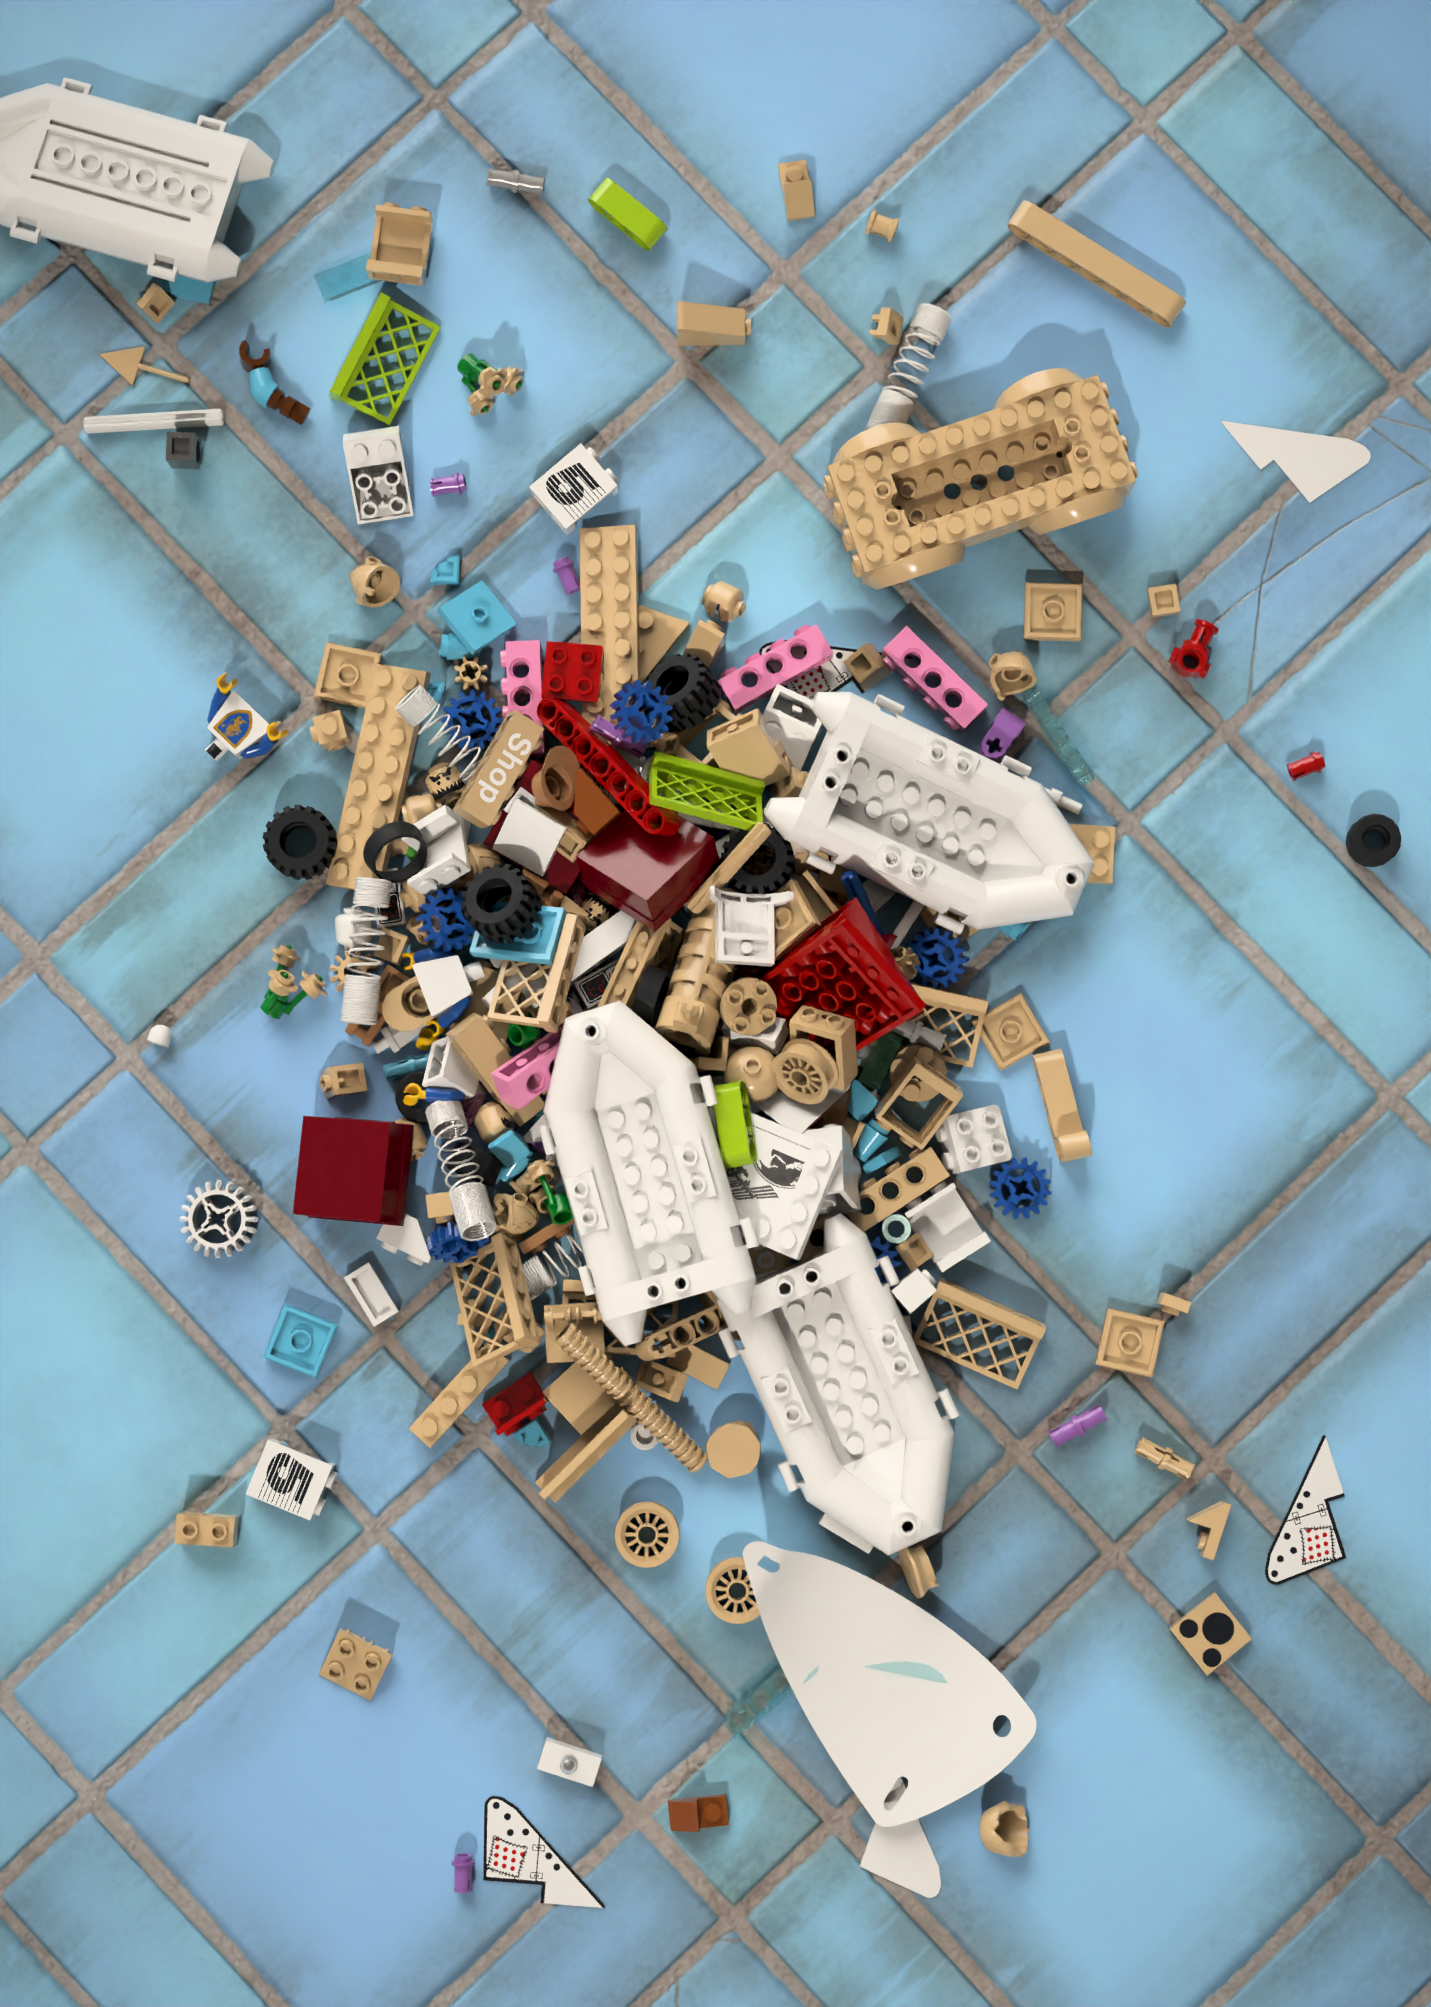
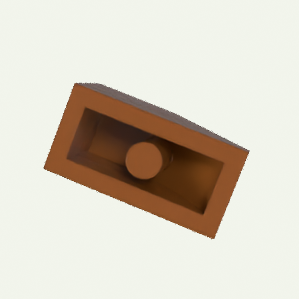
M580 768L576 772L574 814L579 819L575 823L586 835L591 832L597 836L622 812L586 771Z

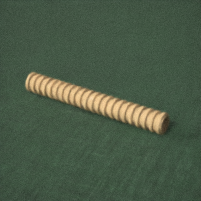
M573 1323L562 1328L555 1338V1343L562 1345L561 1349L568 1351L570 1358L575 1357L574 1361L577 1364L581 1363L580 1367L583 1370L587 1369V1374L593 1376L595 1382L600 1381L599 1385L602 1388H606L608 1394H613L612 1398L619 1400V1405L625 1406V1410L628 1413L632 1412L631 1416L634 1419L638 1418L637 1422L640 1425L644 1424V1429L646 1431L650 1430V1434L656 1437L659 1443L663 1442V1447L665 1449L669 1448L671 1455H675L678 1461L682 1460L681 1464L684 1467L688 1466L690 1473L700 1470L708 1460L707 1452L702 1451V1447L696 1445L693 1439L689 1440L690 1436L687 1433L683 1434L684 1430L681 1427H677V1423L671 1421L670 1416H664L665 1412L662 1409H658V1405L652 1403L650 1397H645V1392L639 1391L640 1388L637 1385H633L631 1379H626L627 1375L624 1372L620 1373L618 1366L614 1367V1363L611 1360L607 1361L608 1357L605 1354L601 1355L602 1351L599 1348L595 1349V1344L588 1342L587 1336L582 1337V1332L575 1330L576 1326Z

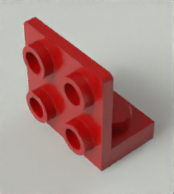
M547 641L541 698L598 702L604 648L601 645Z
M531 1372L482 1404L497 1427L495 1430L497 1435L504 1432L507 1437L523 1426L520 1420L526 1416L532 1420L547 1410L544 1404L549 1400L542 1393L543 1390Z

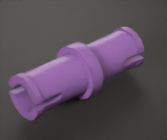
M598 714L589 731L610 741L611 746L615 748L619 746L640 759L642 757L641 753L644 754L648 743L643 745L640 739V741L634 744L632 743L631 735L623 739L622 733L624 730L622 728L615 730V724Z
M1097 1404L1077 1417L1074 1414L1070 1417V1421L1048 1431L1058 1448L1078 1435L1081 1437L1086 1435L1085 1431L1108 1419L1100 1405Z

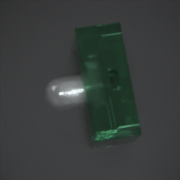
M889 1031L878 1038L874 1046L868 1044L857 1051V1058L866 1062L858 1082L879 1091L903 1040L902 1036Z

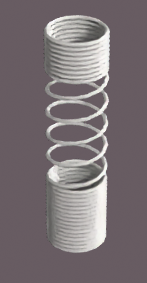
M928 303L919 304L910 325V329L914 333L905 335L906 343L909 346L899 349L903 359L894 361L893 366L897 373H891L887 377L892 386L882 388L864 431L887 423L907 422L914 403L905 395L911 398H918V396L908 389L894 385L890 380V376L900 375L912 383L924 385L923 381L917 377L900 372L896 367V363L907 362L918 370L929 372L928 367L918 362L907 360L901 352L903 349H913L924 357L934 359V354L922 348L913 347L907 338L908 336L915 335L930 344L940 346V342L943 341L952 321V317L945 310ZM886 388H893V389L898 390V391L901 392V393H898V392L893 391V390H888V389H886Z
M418 685L397 704L395 711L411 725L410 727H415L436 708L430 719L419 730L418 735L444 717H448L442 728L428 743V746L447 732L458 727L457 732L438 754V757L460 741L468 738L464 748L448 765V767L453 766L470 752L479 749L471 763L459 775V778L463 776L462 782L467 785L481 761L479 760L473 764L481 752V747H474L462 754L470 743V736L462 737L452 743L460 732V725L452 726L442 732L450 720V715L445 714L432 721L440 709V704L430 696V693L422 685ZM504 800L500 809L507 803V801Z
M357 877L355 878L356 884H354L353 903L355 905L352 908L359 913L374 917L357 918L350 922L358 928L373 932L355 933L350 935L349 938L354 942L372 947L353 948L348 950L347 953L353 957L371 962L346 965L349 971L366 976H345L341 1008L342 1016L340 1020L341 1022L376 1025L382 977L349 967L382 965V961L359 956L351 952L384 950L385 947L360 941L352 937L387 934L385 931L361 926L354 922L387 920L388 917L362 911L355 907L388 908L392 882L384 879Z
M438 1100L430 1104L425 1113L431 1134L435 1137L434 1145L439 1149L438 1159L443 1162L441 1166L442 1172L447 1175L445 1183L450 1188L448 1194L461 1238L468 1241L484 1239L495 1232L497 1224L486 1186L482 1184L483 1177L478 1175L465 1177L477 1172L480 1166L474 1162L465 1163L473 1159L476 1152L473 1150H462L472 1143V1139L469 1137H459L469 1129L461 1101ZM437 1138H454L445 1143L442 1147H439L437 1145ZM456 1140H469V1143L463 1147L444 1149L446 1145ZM441 1150L449 1152L458 1151L447 1157L445 1161L440 1155ZM460 1153H473L472 1157L463 1161H447ZM445 1163L462 1164L452 1169L449 1173L444 1169ZM463 1166H477L474 1171L466 1174H451ZM449 1176L465 1177L453 1186L448 1183ZM480 1178L481 1180L479 1183L470 1182L455 1187L456 1185L467 1179Z
M568 1234L567 1238L579 1266L555 1242V1248L564 1265L566 1274L543 1250L542 1255L550 1273L537 1255L522 1264L530 1301H533L536 1297L538 1298V1296L557 1284L549 1261L564 1277L569 1278V1271L561 1252L577 1269L582 1267L573 1243L583 1253L582 1248L571 1235Z

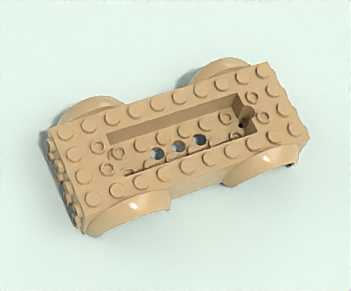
M1047 369L1026 376L1012 384L997 399L991 411L923 434L909 424L897 422L875 426L848 440L837 452L833 464L827 466L823 488L827 499L832 498L834 509H832V514L836 525H842L843 535L841 539L845 551H851L853 562H850L854 577H860L862 585L867 584L873 589L878 590L962 562L966 548L1026 527L1041 535L1124 507L1126 498L1136 482L1135 478H1138V472L1133 461L1129 462L1126 454L1129 450L1127 440L1124 435H1120L1116 426L1119 425L1117 413L1114 408L1110 409L1107 401L1109 391L1106 383H1101L1098 375L1083 379L1069 369ZM1006 465L1013 469L1014 477L1011 480L1003 481L998 477L997 471L1001 466ZM977 476L984 478L987 486L982 490L974 489L971 486L972 478ZM956 484L960 488L959 497L956 499L947 498L944 494L946 485Z

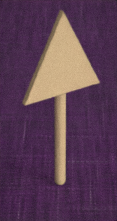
M145 346L99 354L132 386L134 385L138 369L185 383L190 382L188 377L141 364Z

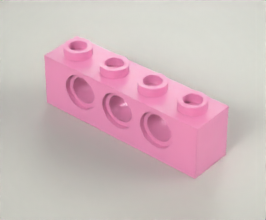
M817 624L812 627L805 625L794 632L795 637L786 642L784 639H780L769 646L770 651L763 655L756 653L744 661L746 665L737 670L735 667H731L720 674L721 679L718 680L721 686L720 690L734 714L772 694L777 684L784 687L833 659L834 653ZM795 647H801L806 651L807 655L802 659H795L791 655V650ZM771 661H777L781 664L782 669L778 673H771L767 670L766 665ZM746 675H752L758 682L754 687H746L741 682L742 678Z
M905 626L882 650L881 655L884 657L882 662L892 672L897 670L904 677L903 683L911 691L915 692L918 690L925 697L923 702L932 711L938 710L945 717L943 719L945 724L953 731L958 729L963 733L986 710L988 704L908 626ZM908 656H915L918 658L920 665L916 668H909L905 664L904 659ZM927 676H936L940 681V685L936 688L928 687L925 683ZM949 695L957 696L960 700V705L956 708H951L946 704L945 698Z
M540 640L506 641V650H501L500 652L501 667H506L507 678H502V695H507L508 706H503V720L507 713L517 710L544 728V724L537 716V706L542 700L543 683ZM518 666H526L529 668V673L524 678H518L514 675L515 669ZM519 694L530 696V702L525 706L517 705L515 699ZM544 731L540 736L543 738L540 747L536 752H531L528 758H545Z
M564 1023L559 1026L557 1033H548L491 1073L502 1102L518 1110L548 1090Z

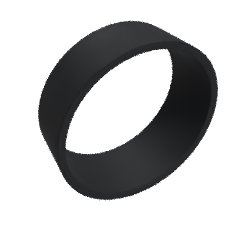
M397 821L378 828L368 838L364 847L363 857L366 865L379 879L399 883L416 875L422 869L427 859V847L420 830L415 825ZM403 837L413 838L420 842L417 855L405 867L391 872H381L376 869L377 856L381 849L389 842Z
M650 964L641 979L632 1011L654 1028L668 991L670 973Z

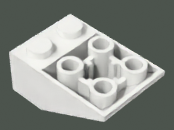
M394 426L343 434L342 443L358 525L414 516L400 427Z
M777 684L762 715L763 727L773 743L778 740L781 741L794 767L801 771L823 724L810 708L811 699Z

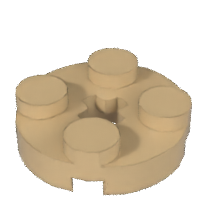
M912 1044L897 1052L891 1063L889 1074L891 1084L893 1085L914 1056L945 1077L947 1075V1068L943 1057L937 1050L922 1044ZM911 1078L899 1095L908 1101L923 1102L934 1098L939 1092L924 1081Z

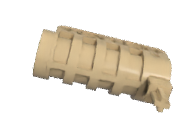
M727 887L721 889L723 891L740 893ZM712 901L709 902L701 913L695 914L692 912L655 1027V1031L667 1041L695 1048L694 1053L709 1057L721 1018L720 1002L722 995L731 984L737 964L715 963V903Z

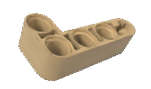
M1061 1048L1032 1055L1037 1081L1060 1164L1092 1156L1089 1137L1082 1128Z
M712 1291L698 1294L704 1308L643 1335L642 1341L637 1342L635 1347L639 1358L644 1361L665 1358L728 1327L716 1301V1295ZM700 1318L704 1321V1330H701L699 1327ZM676 1329L680 1332L681 1335L679 1342L676 1340L674 1335ZM661 1341V1346L652 1349L651 1346L654 1345L655 1342Z

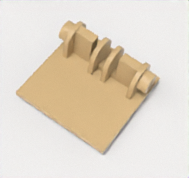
M597 1302L544 1305L547 1363L575 1362V1357L570 1358L568 1351H563L561 1349L562 1345L555 1343V1338L562 1328L572 1323L576 1326L575 1330L582 1332V1337L587 1336L588 1342H593L595 1349L599 1348L602 1351L601 1355L605 1354L604 1328Z
M340 1628L319 1675L371 1701L393 1654L389 1653L387 1648L385 1650L377 1645L374 1646V1641L372 1640L370 1643L366 1642V1637L364 1636L360 1639V1636L350 1632V1629L345 1631Z

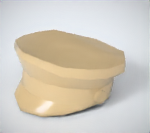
M739 1420L731 1423L728 1422L711 1433L706 1442V1452L710 1467L727 1478L743 1476L754 1470L760 1459L761 1442L758 1439L756 1430L749 1422Z
M921 1544L898 1551L909 1589L918 1599L924 1597L929 1589L940 1586L931 1562Z

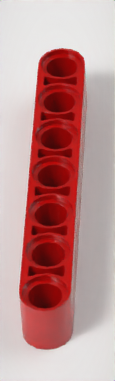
M544 698L539 702L537 706L539 720L565 747L571 749L576 755L577 760L646 832L670 837L678 831L680 820L674 810L649 804V784L603 737L589 731L591 724L569 702L553 698Z

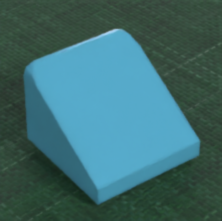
M854 1079L851 1082L848 1113L860 1122L879 1104V1101L858 1080Z
M512 1130L507 1131L488 1145L494 1155L508 1168L531 1153L523 1136Z

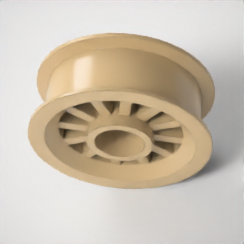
M794 1039L786 1043L782 1053L778 1054L771 1064V1069L777 1077L779 1089L791 1099L803 1104H817L823 1101L828 1094V1090L836 1085L839 1078L838 1067L833 1057L822 1046L806 1039Z
M644 1501L630 1506L620 1516L615 1529V1542L620 1554L629 1563L638 1567L650 1568L663 1564L673 1555L679 1541V1527L676 1518L669 1509L656 1502ZM646 1513L645 1522L642 1521L639 1514ZM650 1513L656 1515L652 1523L649 1522ZM635 1517L639 1523V1526H637L630 1520ZM662 1518L664 1523L656 1526L655 1524L658 1519ZM627 1525L635 1529L636 1532L626 1531ZM651 1527L656 1534L654 1540L651 1542L642 1541L639 1537V1530L641 1528ZM664 1527H668V1532H659ZM626 1536H633L635 1539L627 1543ZM658 1537H669L668 1542L665 1543ZM638 1542L639 1545L637 1546L636 1550L633 1551L630 1548V1546ZM655 1543L664 1548L659 1552ZM642 1546L645 1547V1556L638 1554ZM651 1546L655 1554L649 1556V1547Z
M732 1557L721 1561L711 1570L706 1581L705 1593L710 1609L718 1618L732 1624L747 1623L760 1615L756 1601L749 1597V1595H754L753 1590L749 1589L751 1584L747 1583L749 1580L748 1574L743 1579L741 1578L742 1569L746 1570L743 1557ZM733 1569H738L737 1578L732 1573ZM728 1572L731 1580H727L722 1575ZM720 1579L726 1586L717 1585L718 1580ZM734 1583L743 1584L746 1588L744 1596L740 1598L731 1596L729 1593L730 1586ZM716 1590L726 1591V1593L716 1596ZM728 1597V1600L722 1606L719 1601ZM747 1600L753 1606L747 1609L744 1601ZM731 1602L734 1603L733 1611L727 1609ZM738 1603H741L743 1611L737 1612Z

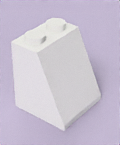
M827 1124L819 1129L807 1128L802 1134L844 1151L818 1217L861 1211L850 1135L842 1125Z

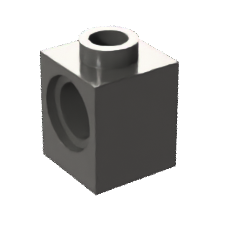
M167 432L166 461L170 467L177 469H200L201 441L197 434L190 432Z

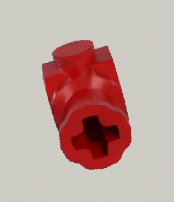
M1196 619L1194 623L1196 627L1190 640H1184L1181 649L1175 647L1168 662L1172 664L1171 667L1182 677H1193L1195 679L1200 677L1204 679L1211 666V663L1207 662L1210 654L1208 646L1213 636L1218 634L1219 628L1208 621ZM1202 633H1203L1204 636H1203V638H1202V640H1201V642H1200L1199 640H1200L1201 635H1202ZM1192 657L1196 662V668L1189 669L1185 667L1183 658Z

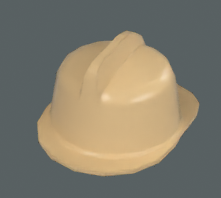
M416 976L390 991L382 1003V1014L385 1022L391 1028L398 1031L409 1032L434 1019L431 1016Z

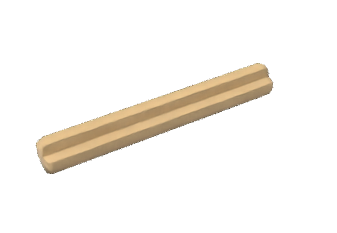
M758 822L687 901L686 906L690 911L695 914L701 913L711 901L709 897L710 887L715 886L721 890L771 834V830L767 825Z

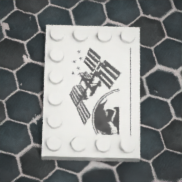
M700 1091L703 1103H705L704 1093ZM714 1105L708 1107L720 1149ZM751 1113L757 1162L735 1168H725L739 1219L752 1218L759 1244L793 1259L800 1260L844 1151ZM739 1225L741 1236L744 1237L742 1226Z

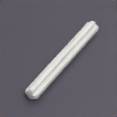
M221 409L91 416L84 418L83 426L88 434L221 426L224 424V414Z

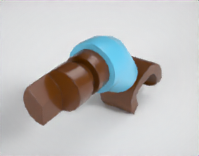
M246 340L242 341L239 347L240 363L242 368L249 372L252 397L265 409L268 407L273 410L279 409L281 415L302 425L310 413V408L291 396L285 397V392L279 389L280 386L274 382L268 369L271 361L270 348L264 349V354L261 358L252 359L247 356L250 352L249 344Z

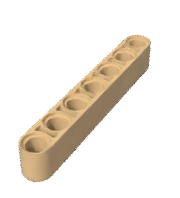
M1022 201L1007 224L1009 230L1016 236L1163 327L1170 328L1186 305V301L1173 290L1031 202Z

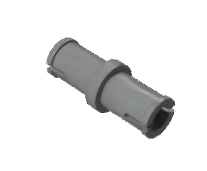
M489 168L487 186L511 189L513 193L524 191L542 195L545 177L520 174L519 170L508 172Z
M907 1020L891 1030L894 1033L909 1038L913 1044L918 1042L940 1052L946 1038L945 1034L943 1035L924 1027L920 1021L915 1023Z

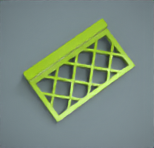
M381 292L329 391V397L337 402L340 400L390 427L441 327L391 300V297ZM392 310L404 316L405 326L391 329L388 317ZM409 318L415 321V323L410 324ZM386 324L387 331L381 332ZM423 325L432 330L428 340L416 343L412 328ZM408 330L412 344L397 348L393 334ZM389 335L394 350L378 354L375 345L377 338ZM424 346L420 354L418 347ZM373 348L375 355L368 357ZM414 349L418 360L414 365L403 367L399 353ZM395 354L400 369L385 373L380 358ZM377 360L381 374L365 378L362 369L364 363ZM412 370L407 379L405 372ZM360 373L362 380L356 381ZM402 373L405 383L403 389L391 392L386 377ZM383 379L387 393L372 398L367 383ZM364 384L368 399L357 402L347 397L352 387ZM399 395L396 402L394 403L392 396ZM389 398L392 410L388 417L376 412L375 401ZM370 403L371 409L364 405Z
M654 752L646 774V781H649V804L751 831L758 822L763 823L762 793L765 788V781L665 753ZM678 789L682 795H679L674 790ZM664 793L668 798L659 796L658 794ZM704 796H705V797H706L709 801H711V802H708V803H707V802H706L704 799H702L701 797H704ZM687 801H692V802H693L694 804H696V805H692V804L688 803ZM733 804L738 810H734L729 805ZM719 808L724 813L718 812L715 809Z

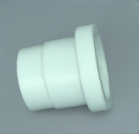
M891 1215L882 1224V1234L891 1243H901L910 1235V1223L902 1215ZM899 1221L903 1225L904 1230L900 1237H892L888 1233L890 1222Z

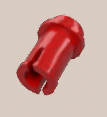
M1312 751L1309 753L1310 756L1288 763L1287 770L1291 779L1295 781L1315 771L1321 773V769L1326 766L1320 752L1314 753Z

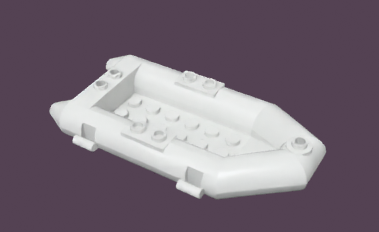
M64 77L61 86L45 83L0 98V224L11 228L10 237L39 244L41 237L148 266L147 275L176 282L178 275L205 283L239 275L242 260L223 242L243 183L270 178L275 165V161L251 139L227 133L228 123L200 115L197 124L91 95L93 88L91 84Z
M851 692L816 693L810 708L827 729V733L799 797L771 798L764 810L765 816L785 840L809 851L805 859L806 863L829 874L834 872L836 864L849 870L853 869L859 875L936 910L937 913L933 922L957 934H961L964 924L980 930L1073 915L1095 862L1043 785L1028 778L1032 767L1007 755L1004 756L1001 764L901 717L905 706L880 694L876 696L874 703ZM880 707L895 714L894 717L881 711ZM1008 769L1020 774L1021 778L1008 772ZM817 851L825 853L831 856V861L826 860L814 853H816ZM948 911L952 914H955L959 916V921H956L944 915L943 913Z
M619 1000L565 1018L543 1110L547 1125L539 1127V1132L546 1156L556 1154L581 1243L586 1266L579 1267L578 1271L585 1296L595 1294L602 1322L624 1346L642 1341L647 1309L712 1291L733 1315L749 1311L751 1309L756 1275L748 1249L759 1246L752 1218L739 1219L708 1110L709 1106L718 1104L711 1075L699 1078L696 1065ZM700 1083L706 1100L705 1103H703L698 1084ZM739 1225L742 1226V1230L747 1245L743 1244V1240L739 1230Z
M838 1213L824 1220L823 1251L759 1280L756 1279L751 1309L749 1311L733 1315L716 1298L728 1326L718 1331V1334L729 1359L740 1354L787 1457L786 1461L779 1463L777 1466L789 1492L800 1488L807 1502L889 1556L942 1532L955 1432L949 1420L958 1417L959 1413L948 1388L936 1392L891 1292L890 1287L898 1284L900 1281L889 1256L877 1259L866 1234L844 1215ZM879 1265L887 1280L883 1284H881L874 1269ZM737 1330L744 1345L740 1349L736 1346L731 1334L732 1331ZM938 1399H940L946 1412L945 1416H940L934 1403ZM855 1463L860 1466L856 1470L853 1469ZM797 1464L803 1477L801 1481L797 1482L790 1465Z

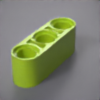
M606 178L588 198V202L597 212L646 251H650L668 230L667 226L656 215L609 178Z
M744 1081L714 1086L718 1104L714 1105L721 1156L725 1168L729 1169L755 1164L757 1162V1150L749 1097Z

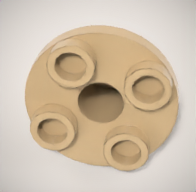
M754 977L740 978L731 983L722 995L720 1002L721 1017L726 1026L738 1034L745 1036L756 1035L764 1031L768 1026H771L776 1020L777 1000L775 993L766 982Z

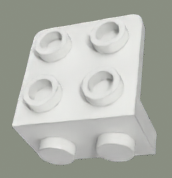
M997 1105L949 1115L935 1133V1137L940 1142L943 1152L941 1155L942 1164L950 1176L1005 1162L1012 1157L1001 1111Z

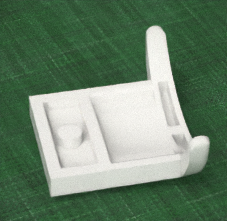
M711 886L709 897L715 903V963L773 966L775 964L774 907L791 902L794 899V892L744 894L723 891L715 886Z

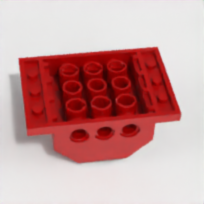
M856 897L820 921L821 926L781 960L775 959V964L769 966L757 978L766 982L775 993L777 1000L776 1017L786 1019L789 1031L785 1043L790 1041L789 1021L802 1005L854 1019L856 1052L920 1013L926 1006L899 967ZM808 1033L810 1041L822 1046L836 1059L835 1040Z

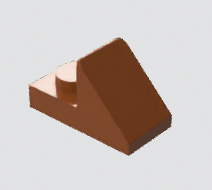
M726 1794L668 1800L671 1831L700 1832V1828L729 1825Z

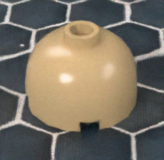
M747 1046L738 1049L727 1061L726 1071L724 1072L725 1084L742 1080L748 1092L750 1105L768 1102L776 1095L779 1089L776 1074L771 1069V1064L775 1057L770 1051L758 1046Z

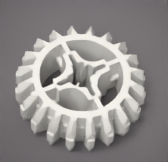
M217 1180L216 1189L213 1188L211 1182H206V1192L202 1188L196 1187L195 1192L199 1197L195 1198L192 1195L186 1197L193 1204L191 1207L187 1205H182L181 1207L183 1211L189 1212L188 1217L181 1216L179 1218L181 1222H188L189 1226L181 1228V1232L192 1233V1235L187 1237L186 1242L190 1244L197 1240L198 1242L194 1246L196 1252H199L205 1246L204 1256L206 1257L212 1254L213 1249L215 1250L216 1258L222 1257L223 1249L226 1255L231 1257L233 1256L232 1246L241 1252L243 1251V1246L240 1243L241 1240L247 1244L251 1243L250 1237L246 1236L247 1231L250 1233L257 1232L256 1228L249 1227L250 1222L259 1221L258 1217H250L249 1212L256 1211L257 1206L251 1205L247 1207L246 1204L252 1200V1196L247 1195L241 1198L244 1188L239 1187L233 1192V1182H228L225 1189L222 1180ZM217 1195H225L235 1203L220 1209L210 1198ZM203 1204L207 1218L201 1227L198 1228L197 1215ZM240 1210L241 1225L235 1235L231 1220L237 1214V1211ZM215 1212L217 1214H225L223 1226L220 1224L212 1225L213 1219H216L213 1217ZM217 1229L227 1237L228 1241L216 1244L207 1240L204 1235Z

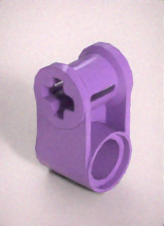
M1003 707L981 742L978 754L998 762L1011 743H1014L1027 722ZM995 744L997 746L996 751L989 753V747Z

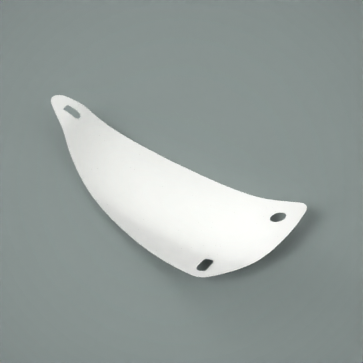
M754 1541L745 1546L743 1560L763 1625L782 1670L823 1746L858 1799L878 1825L891 1827L918 1819L969 1794L1007 1767L1033 1738L1037 1727L1036 1718L1018 1692L980 1652L928 1612L873 1579L831 1560L812 1554L783 1550L761 1541ZM763 1556H766L778 1563L780 1567L776 1572L771 1573L757 1564ZM999 1715L1007 1716L1011 1722V1730L1006 1737L997 1736L993 1730V1722ZM900 1777H906L908 1780L907 1789L894 1809L887 1811L884 1808V1800Z

